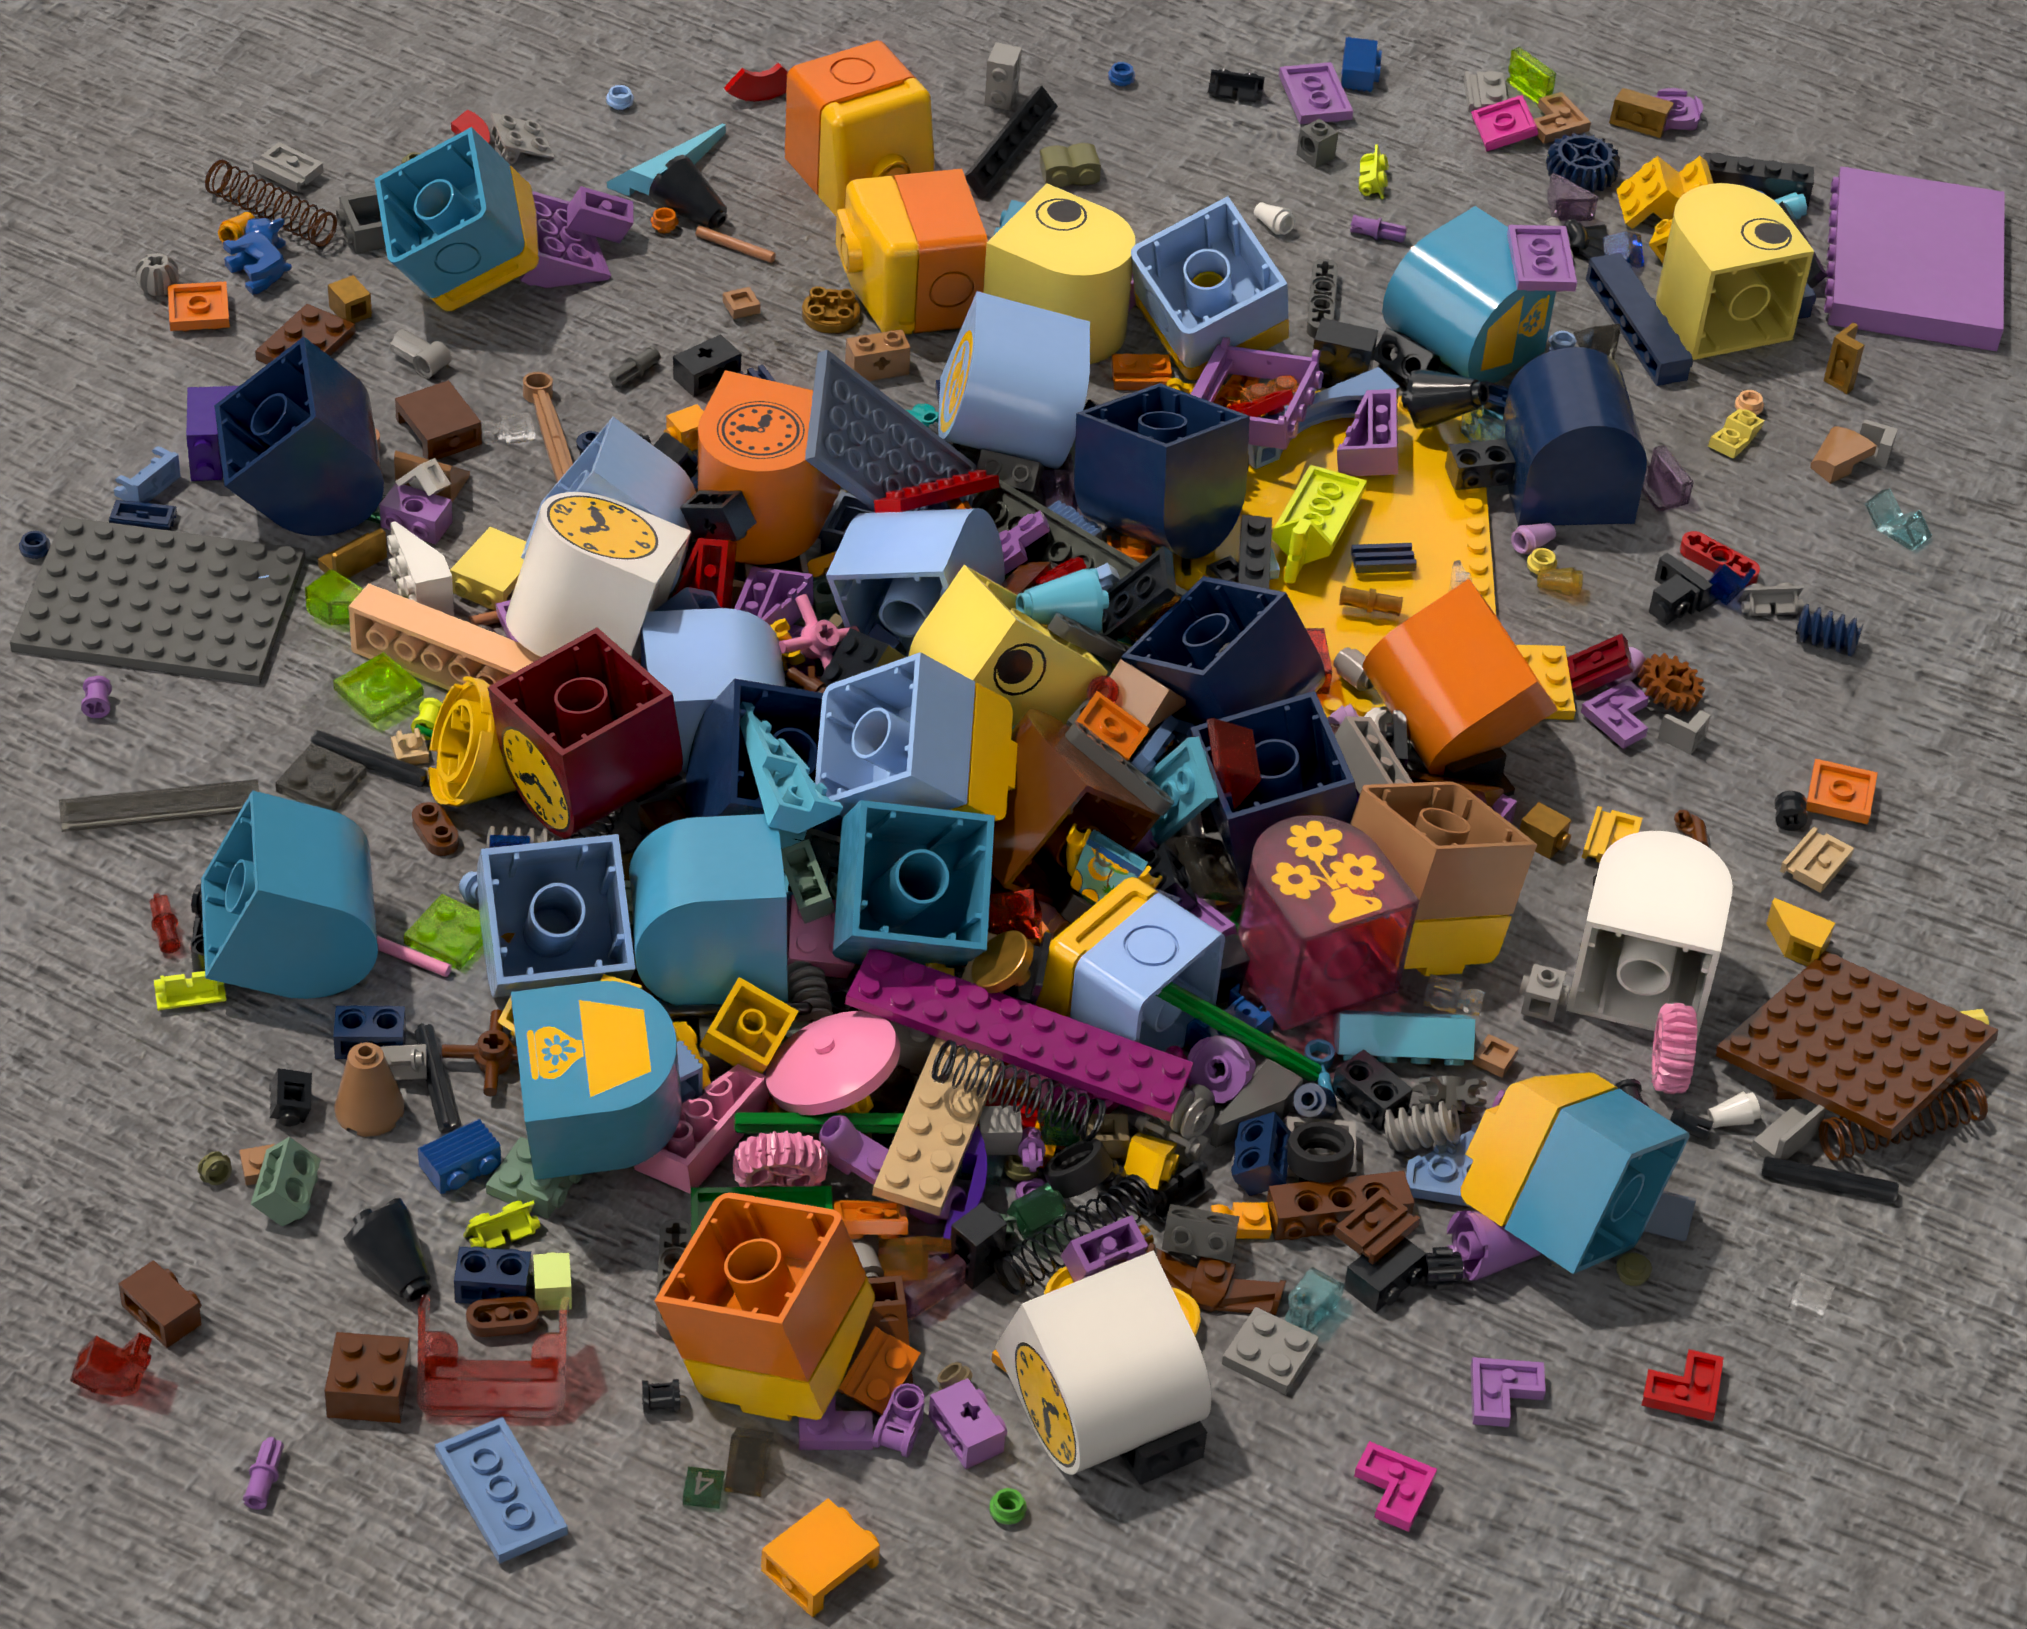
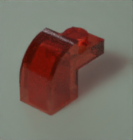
M139 1332L123 1348H120L95 1336L79 1351L70 1382L100 1395L125 1397L139 1391L143 1374L151 1361V1354L148 1351L152 1338Z

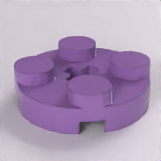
M1666 88L1659 90L1655 97L1674 103L1672 110L1667 116L1664 131L1669 129L1695 130L1702 117L1703 104L1697 96L1692 99L1687 96L1688 91L1682 89Z
M1215 1035L1201 1039L1193 1046L1187 1057L1188 1061L1193 1062L1190 1079H1188L1189 1086L1192 1084L1205 1086L1214 1094L1215 1103H1231L1252 1079L1256 1069L1255 1061L1250 1057L1246 1047L1239 1040L1229 1036ZM1215 1062L1224 1063V1076H1215L1217 1071L1214 1067Z

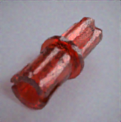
M156 893L153 895L154 898L149 900L153 917L151 927L157 933L160 951L166 954L174 953L181 947L176 929L178 919L172 913L169 897Z

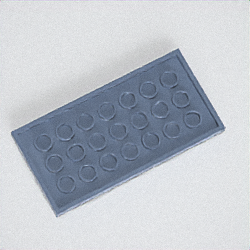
M829 350L818 353L805 460L875 512L874 500L885 498L886 492L903 490L904 487L919 486L921 483L936 482L937 479L952 478L953 475L968 474L969 471L976 470V464ZM973 494L959 497L962 503L967 500L972 508ZM947 501L909 511L948 510L950 507Z

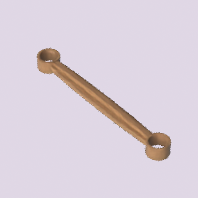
M532 372L523 378V397L528 402L534 403L546 451L556 481L558 482L573 465L551 401L553 396V379L546 373Z

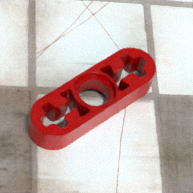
M1690 531L1683 535L1680 545V553L1683 557L1737 586L1745 588L1757 583L1760 566L1754 560L1703 533ZM1713 557H1722L1727 561L1719 562L1714 560Z

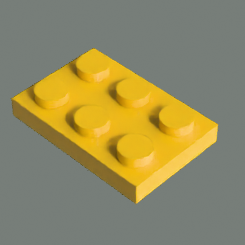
M1516 645L1558 708L1556 712L1545 719L1574 720L1576 710L1565 646Z

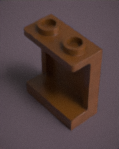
M449 380L395 398L396 420L399 424L407 422L421 440L423 457L425 459L432 460L435 458L439 460L482 445L480 419Z

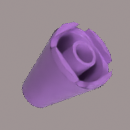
M1470 1210L1456 1212L1451 1217L1447 1227V1234H1452V1245L1447 1247L1452 1248L1453 1252L1461 1253L1463 1278H1467V1281L1479 1280L1537 1257L1542 1253L1504 1229L1505 1226L1501 1227L1480 1212Z

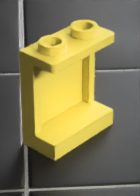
M489 527L450 569L453 593L496 611V603L507 601L508 595L515 589L524 561L521 556L526 541Z

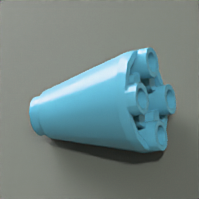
M1095 568L1082 569L1029 588L1024 593H1019L1016 597V609L1037 623L1049 625L1054 615L1059 613L1098 632L1102 629L1103 610L1109 607L1108 592L1102 590L1099 574Z

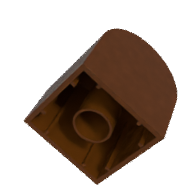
M1029 709L1011 733V740L1018 743L1015 789L1008 791L1005 817L994 822L991 873L1004 888L1053 905L1054 898L1066 880L1072 879L1067 872L1066 848L1068 845L1067 836L1074 823L1077 824L1076 830L1078 832L1086 833L1087 829H1090L1092 833L1093 830H1096L1132 852L1160 818V815L1151 810L1071 744L1065 737V733L1070 728L1069 726L1043 711Z

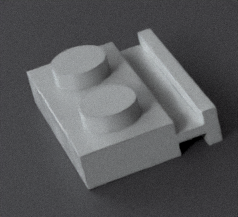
M1465 71L1463 80L1468 112L1508 100L1503 72L1477 71L1476 75H1471L1469 71Z
M280 142L262 154L261 160L253 161L254 172L296 192L300 191L301 185L306 186L324 172L322 162Z

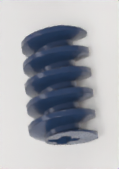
M1806 603L1803 607L1795 636L1799 632L1800 642L1803 643L1809 636H1812L1813 646H1817L1823 639L1824 649L1827 650L1835 643L1837 653H1840L1847 646L1848 656L1852 657L1856 651L1863 625L1858 628L1857 618L1853 617L1849 624H1846L1845 614H1841L1837 621H1834L1833 611L1831 610L1825 617H1822L1821 607H1817L1814 613L1810 614L1809 604Z

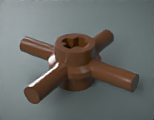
M498 1009L491 1012L489 1030L480 1035L475 1045L442 1044V1058L475 1060L480 1070L485 1073L483 1093L489 1097L497 1094L499 1075L508 1070L513 1060H518L517 1047L513 1046L508 1036L503 1032V1025L498 1023L503 1012Z

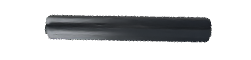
M316 730L310 738V746L313 749L411 785L423 787L428 780V771L424 768L326 732Z
M421 1023L418 1025V1029L414 1031L417 1045H427L426 1082L438 1130L441 1133H450L458 1127V1121L435 1030L431 1024L425 1025Z
M1766 1156L1762 1164L1761 1171L1763 1176L1888 1202H1895L1899 1192V1184L1897 1182L1771 1156Z

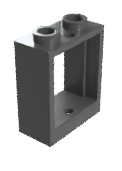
M376 190L339 197L340 209L336 210L338 225L344 226V236L347 244H352L356 254L385 249L382 222L359 226L357 219L380 215Z

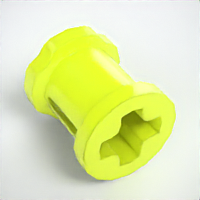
M425 698L420 703L419 716L411 724L413 733L416 724L433 730L442 702L436 698ZM424 735L425 740H431L430 737Z

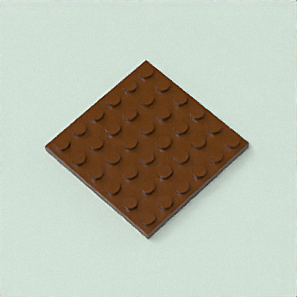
M1824 951L1818 960L1815 959L1719 1043L1716 1049V1057L1814 1104H1820L1825 1109L1891 1140L1997 1040L1998 1029L1963 1014L1952 1007L1930 999L1921 993L1906 988L1893 980H1889L1864 967L1849 962L1836 954Z

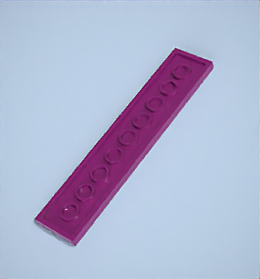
M869 949L846 995L845 1004L946 1041L949 1039L954 1040L957 1045L964 1044L968 1049H977L979 1053L989 1054L995 1059H1001L1009 1064H1014L1020 1068L1169 1122L1193 1067V1062L1008 995L999 992L988 993L984 988L978 987L972 982L883 950Z

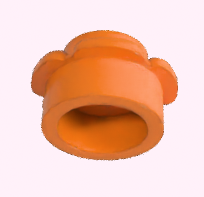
M659 208L654 211L651 223L652 227L658 232L669 233L675 229L679 220L672 209Z

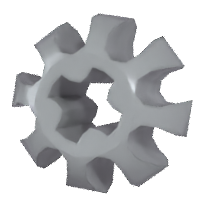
M163 253L147 254L136 266L135 275L138 286L151 296L167 295L168 286L178 284L179 269L176 262L170 256H166Z

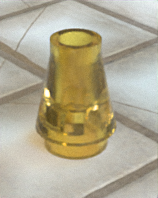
M1576 567L1539 570L1537 578L1538 588H1545L1573 597V594H1581L1583 571L1576 570Z

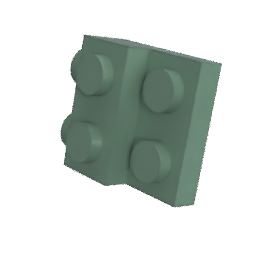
M520 1136L487 1182L486 1194L508 1203L521 1200L525 1204L534 1200L535 1204L531 1212L548 1219L556 1207H562L569 1188L573 1183L577 1184L583 1174L534 1180L528 1139Z

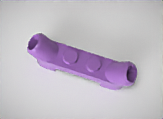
M837 1115L829 1118L819 1133V1140L826 1147L825 1152L828 1162L848 1176L852 1171L874 1185L889 1149L859 1132L847 1117ZM952 1185L940 1216L910 1207L911 1209L908 1213L925 1223L938 1224L948 1220L950 1210L964 1212L967 1202L966 1193L961 1187Z

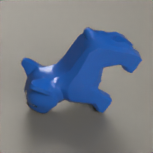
M267 218L249 219L246 224L245 235L236 241L226 240L223 242V248L230 255L238 253L235 256L225 257V266L231 273L243 269L246 271L251 281L246 282L245 287L252 295L266 290L271 284L281 278L284 272L292 269V265L285 263L283 255L278 250L286 245V241L278 237V231L285 223L283 218L272 222Z

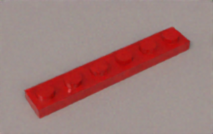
M986 470L969 471L968 474L953 475L952 478L937 479L936 482L921 483L919 486L886 492L885 498L874 500L875 513L905 512L998 488L999 475H987Z

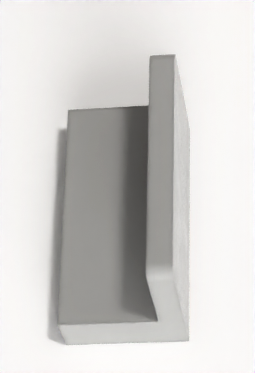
M1819 1104L1810 1113H1806L1798 1106H1792L1753 1140L1751 1149L1764 1158L1771 1156L1787 1160L1819 1133V1126L1824 1118L1826 1109Z

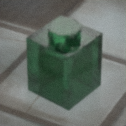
M1048 1182L1013 1201L1007 1213L1009 1216L1016 1217L1017 1222L1014 1225L1022 1238H1032L1036 1231H1043L1044 1227L1048 1224L1054 1225L1055 1220L1063 1218L1066 1214V1204L1058 1190L1053 1191Z

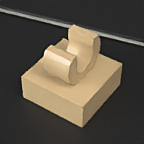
M414 728V733L404 735L402 731H397L396 736L391 737V747L395 758L413 765L429 763V752L424 735L421 734L419 728Z

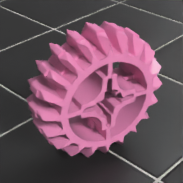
M1665 1003L1660 1008L1656 1021L1652 1051V1083L1656 1091H1662L1666 1094H1683L1689 1088L1691 1076L1693 1075V1066L1695 1065L1698 1031L1697 1014L1693 1006H1686L1683 1003Z
M773 1131L771 1134L760 1133L758 1137L750 1136L747 1138V1141L740 1142L739 1147L735 1149L733 1174H735V1181L739 1183V1187L821 1186V1182L826 1180L828 1163L825 1147L821 1145L820 1141L814 1140L810 1135L802 1136L800 1132L792 1134L788 1133V1131L784 1133Z

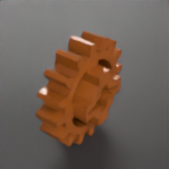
M1663 653L1661 657L1653 654L1651 658L1645 660L1637 676L1641 679L1639 686L1647 688L1644 694L1652 696L1655 704L1659 702L1664 703L1666 710L1672 706L1676 712H1680L1682 708L1688 712L1692 707L1697 706L1705 691V688L1701 686L1704 680L1696 677L1698 671L1691 669L1687 661L1680 663L1676 655L1673 659H1669L1666 653Z

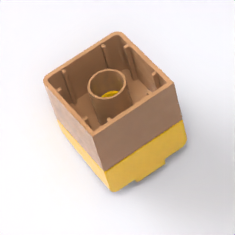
M1454 782L1364 785L1338 862L1344 863L1343 856L1348 853L1355 855L1358 860L1365 855L1372 856L1376 859V865L1372 869L1384 873V878L1380 881L1372 880L1374 888L1371 890H1364L1360 886L1353 890L1348 887L1347 883L1340 884L1336 879L1340 888L1333 891L1348 887L1353 894L1381 900V909L1354 918L1374 944L1401 968L1417 969L1424 976L1462 974L1465 965L1490 963L1498 956L1512 918L1509 914H1513L1537 844L1460 784ZM1358 866L1350 868L1351 874L1355 876L1363 874L1362 868ZM1365 900V901L1368 902L1369 904H1373L1372 901H1370V900Z

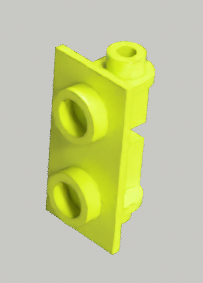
M1378 144L1375 145V153H1367L1360 159L1361 176H1359V191L1364 196L1379 192L1382 200L1384 199V188L1388 187L1385 171L1389 170V164L1386 154H1381Z
M205 971L193 972L192 978L185 979V974L171 976L161 975L160 979L154 980L158 1011L227 1001L224 983L206 979Z
M521 1200L504 1206L502 1208L503 1212L490 1216L489 1213H483L473 1217L469 1221L470 1224L466 1227L463 1234L464 1238L473 1235L474 1238L469 1239L471 1247L479 1246L495 1249L506 1244L502 1234L503 1231L507 1230L511 1242L535 1234V1230L541 1226L536 1215L530 1216V1212L535 1204L534 1200L525 1204Z

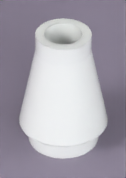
M1260 202L1254 209V216L1260 219L1277 235L1288 234L1294 227L1295 217L1287 208Z
M1743 1091L1723 1103L1707 1109L1709 1120L1714 1121L1713 1128L1754 1124V1120L1761 1118L1760 1106L1753 1092L1746 1094Z

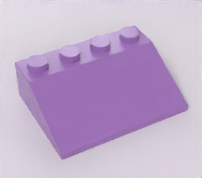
M532 191L537 214L539 262L536 268L519 277L520 280L527 285H537L544 288L609 280L611 274L597 238L567 228V206L570 202Z

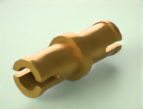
M1342 586L1339 598V605L1366 609V613L1377 611L1400 616L1403 597L1401 596L1396 597L1376 593V589L1371 588L1369 591L1346 586Z

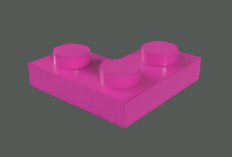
M1369 1441L1355 1468L1354 1477L1386 1489L1376 1508L1374 1518L1409 1532L1434 1482L1437 1469Z

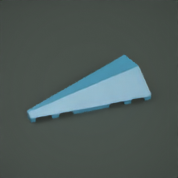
M722 123L608 181L607 188L629 197L636 190L649 195L650 186L656 175L660 173L663 176L668 170L664 166L668 161L683 154L690 158L695 165L726 134V124Z
M742 701L740 709H745L746 714L739 722L768 827L799 834L840 815L843 809L842 804L830 801L826 796L827 787L823 783H818L817 785L808 776L810 768L784 739H775L770 733L772 728L768 721L760 722L753 714L755 708L753 704Z

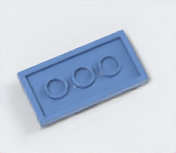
M503 1417L435 1444V1453L499 1564L568 1535L567 1524Z

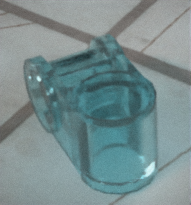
M1311 1267L1288 1296L1290 1309L1285 1316V1321L1311 1333L1328 1312L1332 1311L1340 1301L1345 1288L1344 1283Z

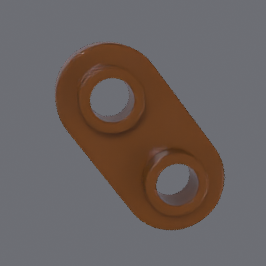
M425 802L413 809V828L430 853L437 856H447L458 849V831L439 804Z
M526 1296L478 1300L473 1302L466 1311L467 1328L473 1335L478 1337L524 1334L535 1329L539 1322L538 1305L533 1299Z

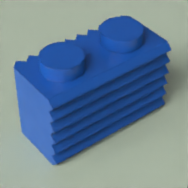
M1346 37L1341 74L1343 89L1346 87L1348 90L1351 88L1352 90L1357 89L1360 91L1362 89L1363 91L1368 90L1371 92L1373 82H1379L1382 50H1377V40Z
M477 1119L419 1147V1167L440 1194H444L451 1189L461 1188L470 1179H475L476 1176L492 1173L501 1164V1146L499 1141L485 1127V1124L482 1123L481 1119Z

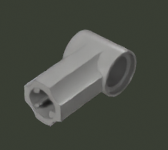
M403 329L395 334L393 341L390 343L391 352L411 362L416 372L423 378H430L452 360L449 349L442 342L434 341L429 344Z

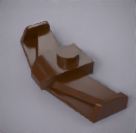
M1150 1242L1146 1253L1155 1252L1171 1287L1189 1294L1195 1299L1199 1309L1210 1312L1226 1311L1251 1314L1254 1308L1257 1307L1272 1315L1277 1314L1287 1280L1270 1282L1233 1279L1236 1266L1234 1263L1201 1257L1197 1268L1156 1248V1245Z

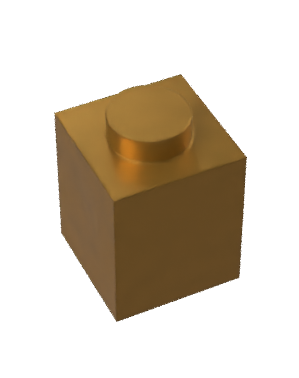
M354 275L328 284L329 307L338 317L352 323L372 317L371 294Z
M1538 802L1521 820L1520 831L1537 844L1535 852L1551 859L1558 850L1563 851L1569 844L1571 834L1569 833L1571 819Z

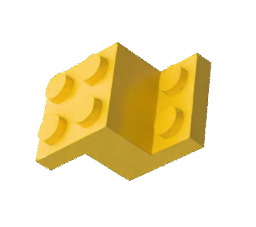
M1656 156L1650 162L1644 164L1632 177L1623 181L1616 189L1625 224L1634 229L1653 212L1662 220L1673 219L1676 203L1682 195L1693 188L1713 184L1707 161L1701 156L1688 163L1680 172L1676 171L1659 156Z

